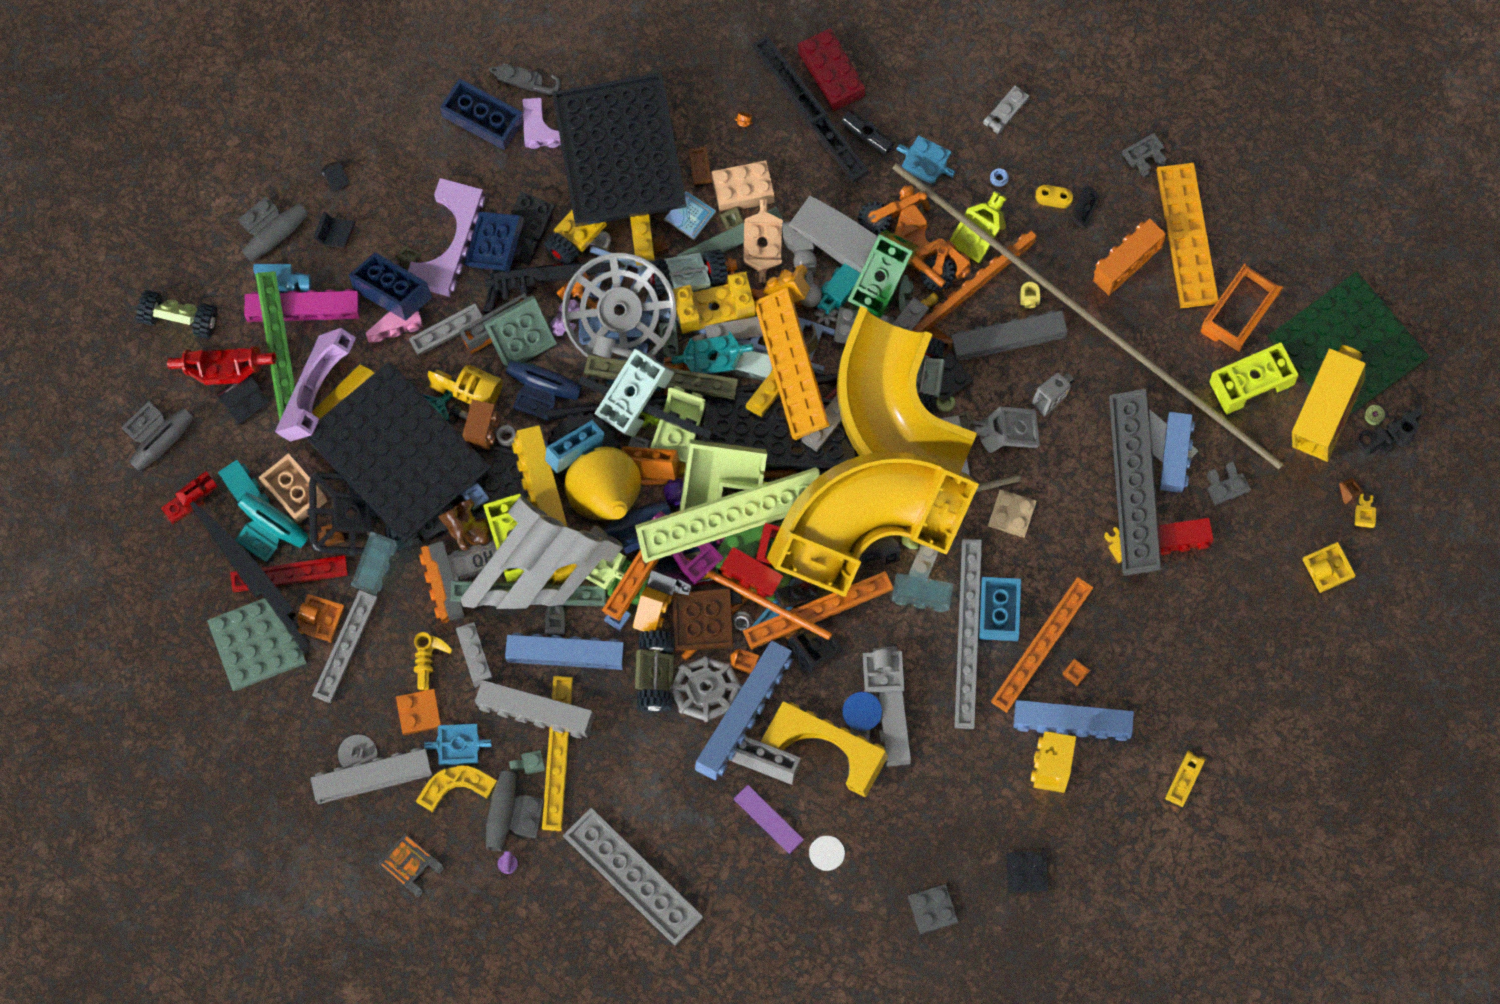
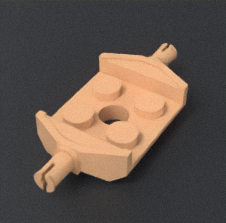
M764 199L760 200V211L758 214L744 220V264L759 272L758 283H762L763 278V284L766 283L767 270L782 263L781 237L783 223L782 219L768 213V200ZM761 237L765 238L767 246L760 247L757 244V240Z

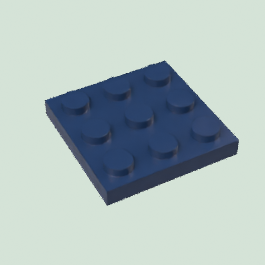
M479 212L464 265L471 268L509 272L524 218L519 215Z

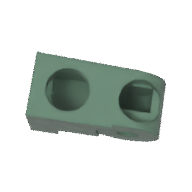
M676 322L670 337L663 346L665 358L679 356ZM669 323L659 324L661 338L664 336Z

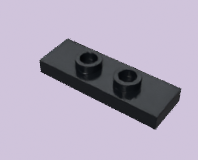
M809 582L777 588L774 592L781 609L810 603L833 593Z

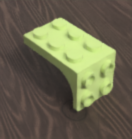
M677 386L669 388L663 411L667 413L670 410L680 414L679 418L683 420L686 417L696 421V425L699 426L706 408L705 399H702L703 396L694 392L692 394L685 393L684 389ZM660 420L650 448L677 450L679 461L686 463L690 439L694 440L696 435Z

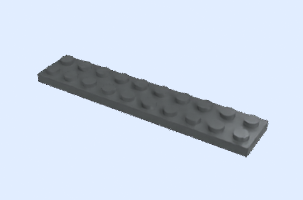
M1140 389L1109 395L1122 571L1126 576L1162 570L1147 389Z

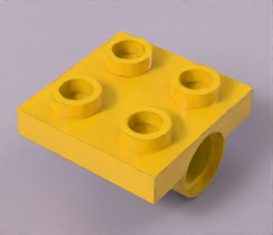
M1338 542L1302 559L1320 593L1349 581L1356 576Z

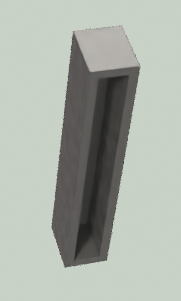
M1051 310L1044 315H1030L1026 319L1020 320L1015 318L1003 324L996 322L989 327L983 328V326H978L966 332L960 330L952 334L951 339L953 340L952 348L957 361H963L1064 339L1068 331L1062 311Z

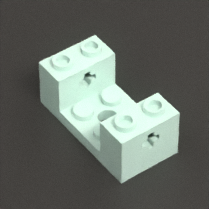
M634 349L594 414L624 434L635 437L644 423V420L638 417L656 387L659 386L665 389L675 372L645 352ZM633 386L635 388V394L629 397L627 395V389Z

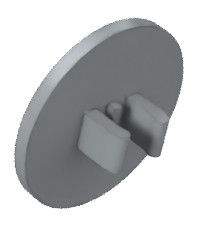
M353 735L346 738L338 750L339 762L346 769L353 767L354 764L359 762L371 763L373 759L377 758V748L374 742L364 735Z

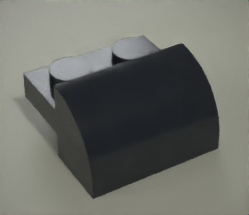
M250 375L241 383L228 384L215 394L238 425L269 402Z
M885 536L871 543L863 551L859 560L861 565L879 560L881 566H886L900 561L901 549L898 542L892 536Z

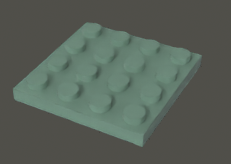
M265 598L207 620L233 692L306 664L303 652Z

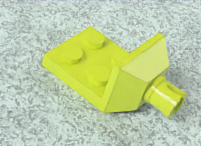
M996 191L993 192L987 203L970 207L964 214L994 239L1000 230L1006 228L1004 215L1000 210L1007 198L1004 195L1000 196L1001 194ZM962 222L959 223L949 240L956 246L955 249L965 253L978 263H981L991 246Z

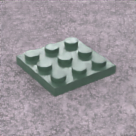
M534 296L483 322L506 370L511 360L525 362L556 345V341Z

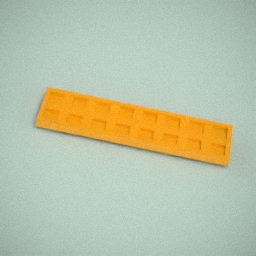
M1194 163L1157 167L1156 172L1180 308L1216 304L1218 302V294Z
M786 287L754 301L792 439L797 440L829 427L790 289Z

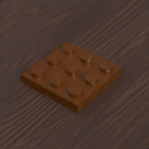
M730 589L693 591L689 595L673 594L675 651L734 647Z

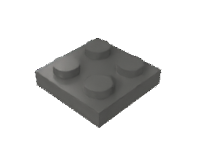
M946 884L908 896L920 935L958 923Z

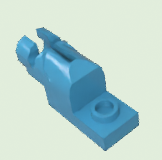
M254 264V274L276 271L280 293L296 291L298 288H300L301 293L311 290L312 280L310 274L297 272L294 274L291 264Z

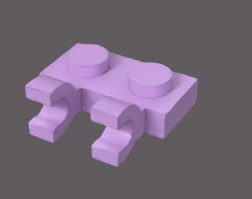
M569 300L568 312L580 311V307H578L580 304L575 300ZM562 304L559 307L557 316L550 323L549 329L553 336H562L566 331L562 317ZM570 323L572 330H574L576 325L574 323Z

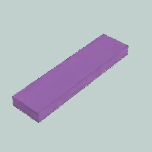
M749 785L734 798L789 854L804 841Z

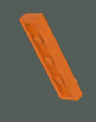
M640 550L602 611L620 621L659 559L645 563Z

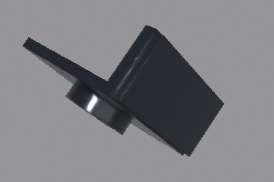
M323 212L313 238L321 245L346 248L356 222L333 218L327 212Z

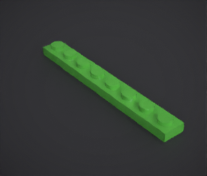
M276 271L258 272L255 275L268 353L275 352L277 357L276 364H270L280 421L295 389Z

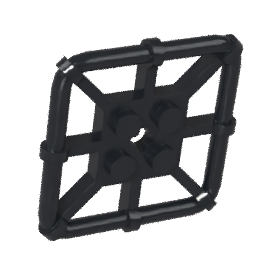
M313 472L309 480V509H307V514L310 517L311 549L314 552L348 554L351 557L355 555H389L392 552L393 538L390 533L391 529L385 524L384 541L371 528V518L380 517L374 511H371L368 504L358 494H354L352 487L347 483V493H336L323 480H344L337 472ZM316 484L331 497V509L317 508ZM349 509L356 513L352 518L347 515ZM317 515L332 516V529L318 541ZM335 532L349 534V547L323 546L322 544ZM355 533H366L380 548L356 547Z

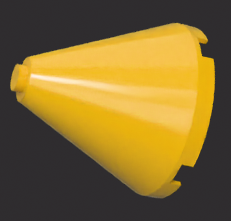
M613 447L594 448L595 451L586 455H580L568 469L564 484L565 493L572 508L585 518L598 521L620 519L629 511L640 493V471L634 460L624 451Z

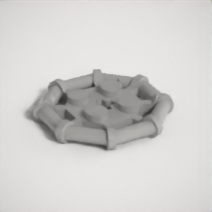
M705 655L701 659L679 666V671L672 686L669 687V692L672 693L678 705L679 713L708 722L710 719L725 714L743 685L740 684L731 663H724ZM703 666L702 669L692 672V670ZM709 666L720 670L713 672L709 669ZM727 675L731 683H725L723 676ZM684 677H689L688 683L686 682V685H681ZM706 684L707 687L711 686L708 691H703V685ZM726 691H732L728 701L724 699ZM686 692L689 699L684 702L680 693ZM720 703L721 707L709 711L708 707ZM695 704L698 708H703V712L690 707Z

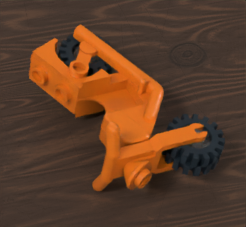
M905 185L899 193L901 195L900 201H895L888 205L874 201V203L868 202L866 206L863 205V209L859 210L858 223L877 237L885 229L889 231L890 226H892V220L899 216L895 234L919 246L911 265L920 272L922 281L928 289L944 292L948 289L949 285L953 284L952 281L955 279V275L959 281L970 273V258L963 252L961 254L955 250L956 246L951 241L947 240L946 242L942 238L931 243L927 241L925 231L928 228V222L917 208L921 203L925 211L931 209L927 194L924 191L915 194L913 185ZM949 259H951V260L956 264V266H957V272H956V274H955V270H954L953 264L951 263V261H950Z

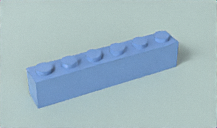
M512 633V635H507L505 659L509 663L623 670L624 643L618 639L601 641L599 638L582 640L581 637L575 636L570 637V639H564L558 635H552L551 638L543 637L540 634L524 636L522 633Z
M1016 700L1013 728L1023 732L1032 729L1037 730L1038 733L1054 731L1063 735L1075 733L1078 737L1096 735V738L1099 739L1115 737L1116 740L1126 741L1127 738L1130 739L1132 736L1134 711Z

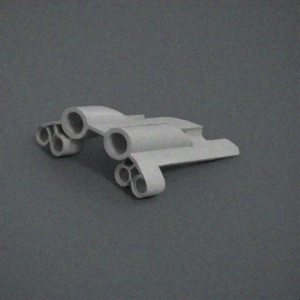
M520 496L508 511L509 515L518 524L461 597L462 606L475 608L482 605H491L497 607L496 609L527 608L529 605L535 604L546 606L563 605L602 559L612 562L624 546L620 541L612 536H608L603 529L596 525L593 526L590 532L585 530L577 531L566 527L561 521L548 516L543 510L535 508L527 499ZM570 564L577 565L560 589H542L557 569ZM519 568L524 570V573L511 590H490L505 569Z

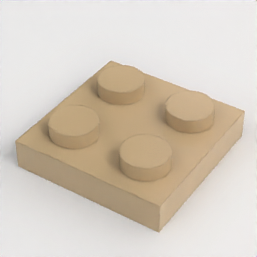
M1000 490L988 527L1025 538L1036 501Z

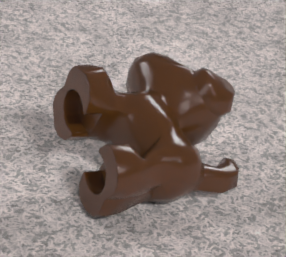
M472 497L438 516L440 521L448 528L451 537L456 539L459 548L465 551L469 549L465 539L471 545L476 546L487 544L490 541L488 520L485 518L476 520L471 512V509L475 506Z

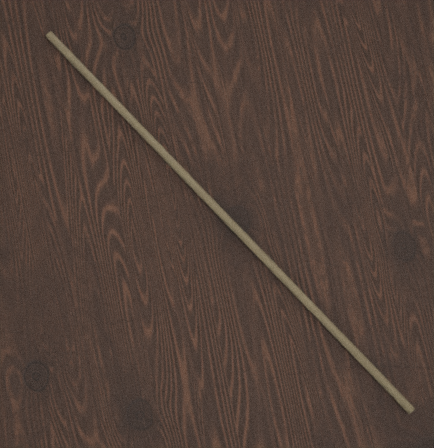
M896 163L893 166V170L920 191H924L929 198L1278 469L1282 467L1284 463L901 165Z

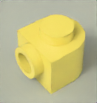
M1027 282L1021 287L1020 305H1025V308H1035L1040 303V289L1036 283Z

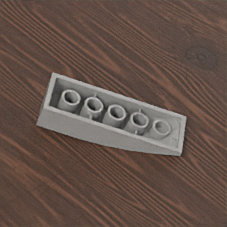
M812 196L808 197L789 223L790 227L842 265L844 263L849 265L859 273H861L877 239L875 234L854 220ZM877 271L876 277L879 280H885L886 275L883 271Z

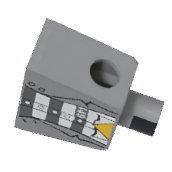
M1056 373L1038 387L1031 404L1045 417L1065 399L1071 384L1074 382V378L1069 373H1066L1064 376Z

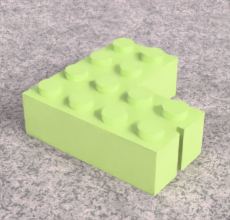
M690 439L679 511L721 498L723 487L747 490L763 485V471H765L767 458L766 449Z

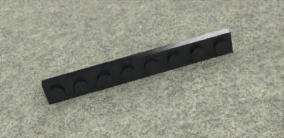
M581 376L578 382L582 386L606 396L612 386L608 383H605L603 386L598 383V379L591 376L588 379ZM646 403L642 410L646 414L709 441L715 442L718 437L712 432L713 428L704 424L702 427L696 425V421L687 417L683 420L679 418L680 414L671 410L669 413L664 412V408L657 404L650 406Z

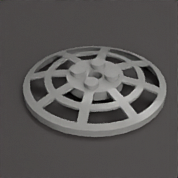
M611 253L590 260L574 274L564 293L562 317L570 340L586 357L588 355L596 356L592 353V350L594 349L597 335L604 336L608 330L619 333L620 344H615V346L625 349L633 348L644 342L647 338H650L657 345L646 354L653 356L665 345L671 335L676 318V302L669 281L654 264L636 255ZM617 259L633 260L648 268L642 276L631 271L619 270ZM610 260L611 271L599 275L592 282L582 276L586 270L595 264ZM653 273L664 284L669 300L658 301L654 289L647 282ZM620 276L633 278L637 282L631 290L621 287ZM612 277L613 288L604 293L596 287L602 280ZM576 282H579L586 288L581 298L580 311L568 312L571 292ZM643 286L650 293L653 302L641 303L637 293ZM590 292H592L599 298L597 309L586 310L587 299ZM621 304L625 307L623 315H617L614 312L616 305ZM670 308L669 325L664 336L660 338L653 332L658 322L659 309ZM654 310L653 319L648 328L640 321L642 311ZM598 316L602 327L596 334L591 329L587 317ZM581 318L584 329L592 338L586 347L575 336L570 325V319ZM636 327L643 333L637 340L627 343V331ZM621 355V360L628 361L629 357Z

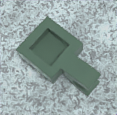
M541 750L521 754L522 760L509 762L511 772L524 769L527 775L545 771Z

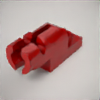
M205 471L197 479L192 480L176 492V498L165 504L161 509L171 523L174 524L193 511L190 505L191 502L196 503L198 506L204 503L203 498L211 494L217 488V485L211 479L208 472Z

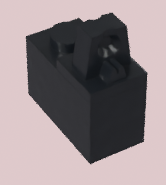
M665 556L660 558L651 570L647 587L671 596L675 592L689 595L693 582L684 578L685 574L680 569L675 558Z

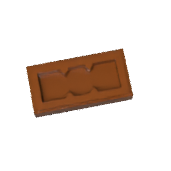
M707 147L688 149L694 186L712 183Z

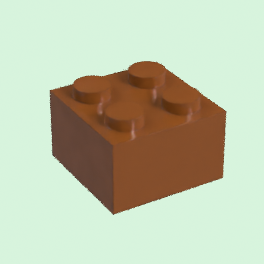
M472 399L462 435L471 447L489 450L490 445H494L496 437L494 430L495 427H499L501 418L495 404Z

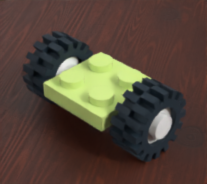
M144 290L141 294L136 312L138 313L136 315L138 323L154 326L156 321H158V317L188 325L194 322L192 325L194 326L192 329L194 336L206 339L212 337L218 316L217 306L200 303L196 308L193 304H178L176 300H167L162 303L161 293Z

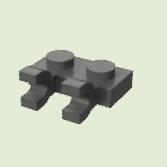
M1155 133L1124 149L1122 152L1132 168L1138 166L1143 178L1150 175L1149 170L1151 167L1146 160L1151 157L1154 158L1158 167L1166 166L1165 161L1167 159L1161 153L1164 151V146Z
M1233 462L1226 464V467H1224L1229 477L1227 480L1220 482L1216 469L1209 471L1207 474V478L1212 485L1207 490L1215 506L1251 491L1244 474L1237 475Z

